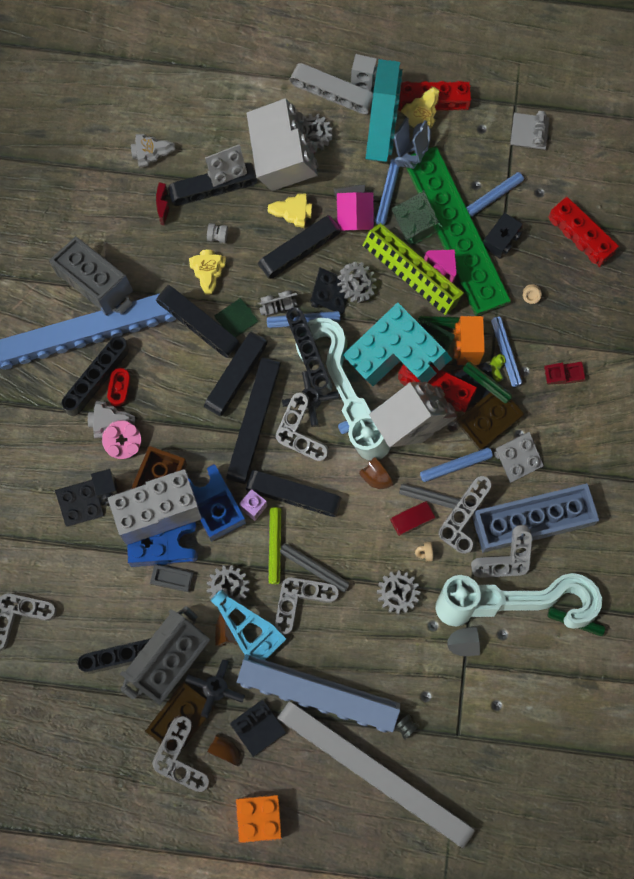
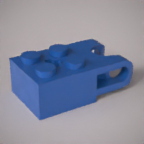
M215 464L207 468L210 481L205 487H196L188 478L201 516L200 522L211 542L246 524L243 514ZM216 511L222 513V516H215Z
M196 522L128 544L129 565L131 567L196 561L198 553L194 549L182 548L179 545V540L183 535L195 531ZM151 541L153 544H150V547L147 548L145 543Z

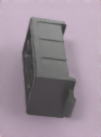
M77 236L49 260L59 278L69 283L74 289L101 309L106 316L111 311L122 315L133 305L128 297L133 289L127 276ZM125 299H127L119 308L116 309V307H117L121 302H123Z
M187 606L178 612L170 609V615L139 652L126 671L120 673L125 678L121 691L132 700L141 693H145L161 705L211 640L194 626L198 615ZM182 613L185 616H187L191 620V622H189L185 617H183ZM131 682L138 688V691H134L127 684Z

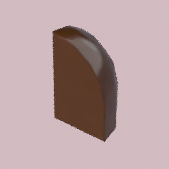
M376 457L369 461L368 466L359 472L365 482L373 488L387 489L393 486L391 477Z
M231 612L229 614L231 620L236 626H239L241 624L239 619ZM220 614L215 629V646H225V643H235V645H238L222 614Z
M216 734L207 752L238 766L240 757L236 745L229 739Z

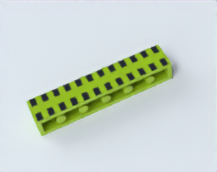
M381 223L369 231L362 245L444 315L456 307L464 294L459 288Z

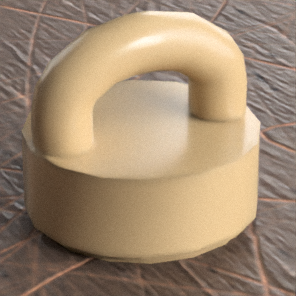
M534 284L526 286L523 290L524 301L530 304L537 303L541 299L540 287Z
M424 542V546L416 548L415 555L421 559L425 558L426 562L433 561L432 543Z

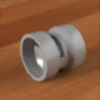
M209 223L207 241L213 242L216 240L219 243L226 244L228 226H216V224Z

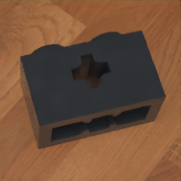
M504 212L483 241L485 249L499 259L503 254L507 255L512 248L511 243L513 240L517 241L521 236L522 232L520 230L523 224Z
M111 469L92 473L91 477L96 497L102 505L110 506L107 497L119 494L116 479Z

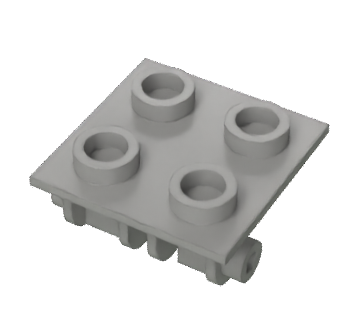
M539 111L536 116L514 113L510 145L546 150L549 117H547L545 112Z
M240 144L205 157L209 170L207 173L212 180L213 187L247 174Z
M291 290L278 293L279 297L274 298L273 295L262 297L261 302H257L259 305L262 304V307L259 308L261 315L265 314L267 316L274 313L272 303L275 312L278 313L276 301L279 303L281 312L283 311L281 300L284 310L297 306L296 299L291 297L297 295V293H292Z
M530 432L495 448L496 452L494 454L497 459L501 460L510 483L543 467Z

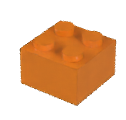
M460 316L459 322L455 324L453 341H456V347L453 350V357L457 359V365H466L467 362H471L474 365L480 364L484 355L483 316Z
M278 795L236 799L239 843L281 839Z

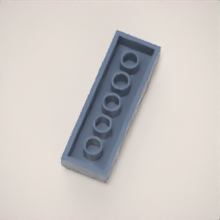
M588 483L476 510L472 515L482 553L511 546L513 529L519 525L529 527L533 541L594 526L599 521ZM523 534L520 537L521 541H523Z

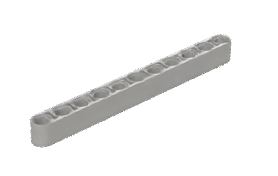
M288 701L278 716V720L463 849L466 847L475 832L473 828Z

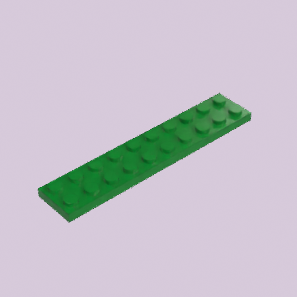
M437 146L429 148L422 161L417 163L414 169L406 167L444 250H455L456 276L475 316L505 306L510 303V299Z

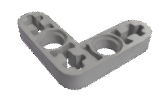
M296 393L291 398L276 432V440L280 444L307 457L322 461L328 456V447L324 443L297 431L310 400L306 393ZM302 396L305 404H301L299 406L298 410H302V412L300 413L299 411L291 408L292 406L294 408L297 407L298 401H296V398H300ZM290 413H295L298 417L295 424L288 421ZM285 431H287V432H288L287 435H288L289 437L293 438V437H294V434L297 435V437L294 439L293 445H292V444H290V443L292 442L291 439H288V438H287V439L283 440V439H282L283 436L280 435V434H281V433H284ZM301 438L307 441L305 449H300L297 445V441ZM314 443L313 448H323L322 452L324 455L321 454L318 457L316 451L311 450L310 453L307 451L310 449L311 444Z
M519 525L513 529L510 556L483 557L473 560L471 563L473 575L482 578L526 574L529 570L532 535L529 527ZM521 534H523V541L520 540ZM519 548L526 549L523 553L516 552ZM499 564L505 565L502 569L495 568Z
M297 578L285 579L281 586L275 628L283 636L290 634L293 629L298 598L333 603L338 598L337 587L332 584ZM292 582L294 587H299V583L303 584L301 594H298L299 590L292 589V592H288V588H285V585H289ZM308 585H312L316 589L315 594L312 596H308L304 592L305 587ZM319 587H322L321 591L323 592L332 589V593H335V596H331V599H328L326 594H321V598L317 597ZM285 601H289L293 605V609L289 612H285L281 608ZM280 614L292 616L291 619L287 617L286 623L290 627L286 628L285 631H281V627H278L279 624L283 623V617H279Z
M14 594L2 595L0 597V618L6 617L8 624L6 627L0 628L1 632H5V635L0 634V640L2 641L0 651L4 650L7 646L15 615L50 621L56 616V607L52 603ZM10 598V601L18 604V611H15L17 609L16 606L9 605L6 608L4 601H8ZM31 602L33 609L28 613L23 612V604ZM37 604H40L38 606L40 609H46L49 606V609L52 611L51 614H47L45 617L43 612L37 611Z
M178 716L172 721L153 759L152 765L159 774L194 791L202 792L208 787V777L202 772L176 760L191 730L190 720L186 717ZM184 720V725L186 726L185 730L181 729L178 734L181 735L182 738L179 739L177 736L171 735L172 731L174 733H177L179 727L176 726L177 723H181ZM170 739L177 741V748L173 751H169L166 746ZM164 750L166 753L171 754L173 756L172 758L167 756L165 760L167 767H162L160 770V766L157 763L159 760H164L166 756L162 754ZM179 767H184L186 770V775L182 779H178L175 776V771ZM190 775L196 779H199L200 776H202L201 780L203 781V785H198L196 787L195 782L189 780L188 784L186 782L190 778Z

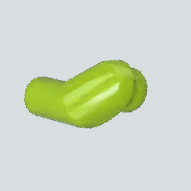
M502 354L494 356L489 364L491 365V375L495 382H500L504 379L500 369L506 359Z

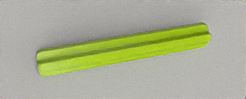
M273 507L270 508L268 582L269 584H279L281 508Z

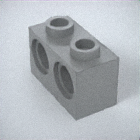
M356 54L352 66L351 84L371 92L372 87L375 86L378 67L376 66L377 59Z

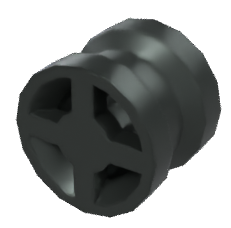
M407 714L394 729L400 731L402 738L405 740L419 725L411 720V716Z

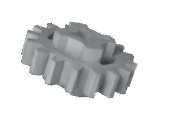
M309 114V118L303 116L304 122H302V126L307 138L314 143L315 152H317V148L324 150V145L329 146V140H332L330 122L325 123V117L319 119V114L315 117Z
M353 262L340 270L341 275L337 278L341 282L337 285L342 286L340 293H346L345 299L351 297V302L357 300V303H360L374 295L372 290L377 287L373 284L376 279L372 278L374 272L369 273V266L364 268L362 262L359 264Z
M224 565L222 566V571L216 568V575H209L212 581L207 582V585L211 587L207 589V593L213 594L210 596V600L221 589L228 597L241 604V598L247 599L244 593L250 591L245 587L249 585V581H244L246 574L240 575V568L234 571L233 565H231L229 570H226ZM229 575H234L239 580H233ZM222 576L221 582L216 584L217 580ZM226 579L228 580V583L230 584V586H232V587L230 588V595H229L228 591H227L226 588H225V587H226ZM241 589L238 596L234 598L235 592Z
M400 571L396 575L390 572V578L383 576L384 583L379 582L378 584L382 588L377 590V594L381 595L378 598V602L383 601L382 608L388 606L389 613L393 609L396 610L397 615H399L400 610L407 613V607L413 609L414 605L412 602H418L415 596L420 595V591L415 589L419 584H413L414 577L407 578V572L404 576L401 575ZM399 580L404 581L407 584L404 585L402 583H399ZM390 583L391 590L385 593V588ZM396 588L398 591H403L401 597L398 594L394 595ZM411 592V598L406 602L405 596ZM390 600H393V601L397 602L398 605H394V604H392V603L389 602V601H390Z

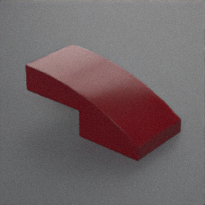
M159 182L156 192V207L160 224L164 226L169 213L168 201H165L167 187L165 183Z
M582 361L564 365L562 362L544 366L547 384H568L585 381Z
M427 501L395 515L390 518V521L398 536L433 521L435 516Z

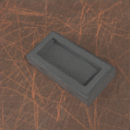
M155 564L150 584L189 593L193 573Z

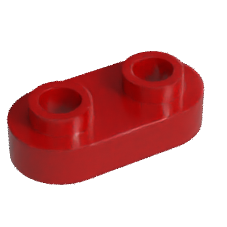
M123 368L115 369L110 376L107 398L113 406H121L127 400L130 375ZM120 377L124 378L122 382H118ZM116 395L121 396L119 400L114 399Z

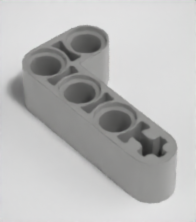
M480 476L473 480L438 531L439 537L458 552L468 553L473 548L472 540L461 530L491 488V482L485 476ZM484 480L486 489L482 488L479 490L478 494H481L479 498L476 493L470 491L471 489L476 491L479 486L477 481L481 482ZM469 495L475 498V504L472 507L465 504V498ZM457 511L464 514V520L460 523H457L453 518ZM446 527L451 528L453 531V535L449 539L444 538L442 535V531ZM461 539H467L469 542V546L465 550H461L458 546Z

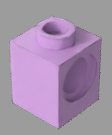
M251 489L239 503L241 511L255 521L267 507V501Z

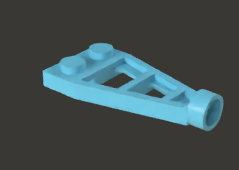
M222 589L210 600L218 607L245 655L266 660L286 640L271 623L228 597ZM224 599H226L225 604L220 605V603H221ZM234 609H238L246 616V619L239 626H236L229 616ZM248 623H254L262 629V634L252 643H249L243 635V628Z

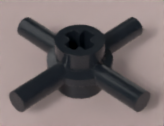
M304 371L302 376L305 389L302 392L313 399V401L309 402L307 410L309 411L311 427H317L319 424L316 409L320 406L321 401L339 399L338 391H334L327 395H320L312 388L308 372ZM302 396L296 398V401H298L297 405L305 404ZM291 398L282 399V406L287 407Z
M223 659L216 676L210 677L207 680L190 674L186 678L185 682L203 688V692L207 697L201 713L202 717L208 718L214 702L224 697L243 703L245 695L228 689L227 683L223 679L229 665L227 660ZM213 686L218 687L217 691L213 690Z

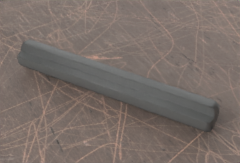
M404 483L401 484L399 490L401 495L452 509L460 500ZM465 501V504L469 507L474 505L472 502Z
M284 544L281 547L280 552L282 555L329 584L334 585L342 592L348 589L349 582L288 544Z

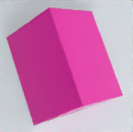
M337 193V225L341 230H371L374 228L373 193Z
M455 250L427 251L424 260L454 284L456 277Z

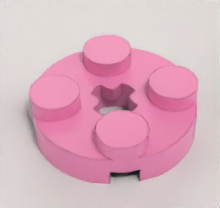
M114 421L103 432V447L111 457L117 459L129 458L138 452L141 445L140 432L129 421ZM121 434L124 438H127V441L120 445V442H116V439Z

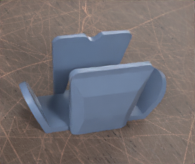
M405 118L394 135L398 157L395 158L394 162L397 166L414 169L417 163L422 161L423 156L429 149L428 145L431 138V129L427 125L426 120L415 126L411 142L409 137V118ZM415 151L416 155L411 156L408 153Z

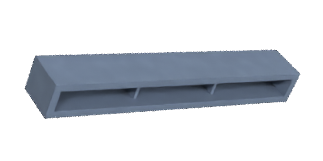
M247 654L243 659L237 683H240L244 688H256L263 694H274L284 701L293 700L299 702V705L303 707L312 706L318 708L322 713L329 714L331 712L344 720H356L360 725H371L381 732H393L400 711V703Z

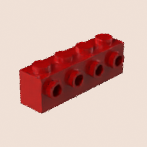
M401 82L398 111H401L406 104H411L415 98H421L426 91L433 87L439 90L438 102L435 105L436 110H469L471 102L470 82Z
M567 196L551 209L548 216L550 222L561 229L564 236L571 239L576 247L589 257L592 263L600 267L615 254L619 246Z
M403 364L398 373L400 383L406 386L410 382H420ZM430 365L437 374L427 383L440 387L445 394L446 401L454 407L455 411L466 413L476 394L477 387L442 370L439 371L436 367Z

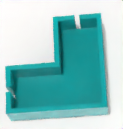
M378 60L365 159L387 162L388 155H392L403 69H399L400 62Z
M398 302L343 354L350 364L372 386L377 384L400 361L420 382H428L437 374L429 365L431 362L440 371L452 360L450 355Z

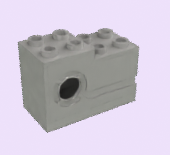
M285 98L247 112L255 172L258 180L271 191L318 176V162L314 156L316 151L315 145L307 138L302 126V122H304L303 115L300 111L296 110L294 104H291Z
M410 382L369 414L389 447L423 443L434 435L433 433L457 418L454 413L455 409L446 401L443 390L437 387V385L432 386L427 382Z
M185 469L148 481L146 485L107 497L119 536L125 545L201 520Z

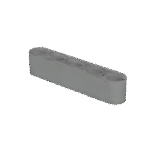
M297 64L290 77V82L294 86L358 113L368 114L372 106V92L305 64Z

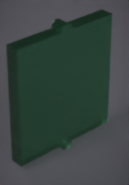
M241 298L214 315L218 323L235 338L258 323L257 318L251 312V308H248Z

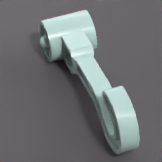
M329 318L310 320L308 324L315 340L320 337H329L332 340L327 354L326 365L328 373L344 402L342 412L350 426L348 435L351 443L362 458L366 460H372L374 457L377 460L382 459L387 455L391 447L388 446L369 416L371 411L363 398L357 397L343 370L345 358L343 354L347 351L348 345L343 329L337 322ZM307 332L301 333L299 337H304ZM296 344L297 352H298L300 358L302 359L301 354H300L299 349H298L297 344ZM313 348L308 349L306 354L311 353Z
M574 573L562 575L547 589L542 591H503L496 585H478L468 576L457 575L446 581L437 599L435 609L437 616L442 622L456 627L464 625L471 617H494L499 611L548 609L565 593H574L581 599L582 608L569 610L564 617V624L568 628L576 629L587 626L596 618L602 607V597L599 588L592 580Z

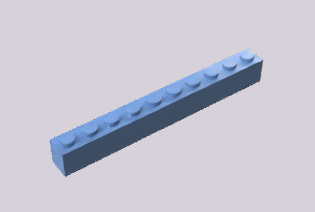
M157 294L133 301V305L122 315L111 311L106 316L101 310L0 339V369H10L13 365L19 363L27 364L37 358L44 359L54 353H65L68 349L82 348L92 342L100 343L109 337L121 336L127 332H137L147 326L155 327L161 322H172L176 318L156 302V298L160 295Z

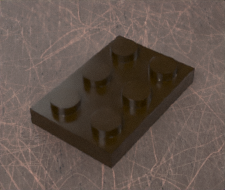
M490 392L455 422L480 451L524 415V413L512 399L508 403H504Z
M182 682L145 732L161 744L174 718L178 716L188 718L191 722V730L179 752L180 754L207 719L201 716L206 699ZM184 720L181 723H177L176 726H178L179 729L177 733H174L172 731L171 735L177 736L179 739L182 738V736L178 734L181 729L185 730L186 726L184 725ZM175 739L168 740L166 744L169 751L175 750L177 748V741Z

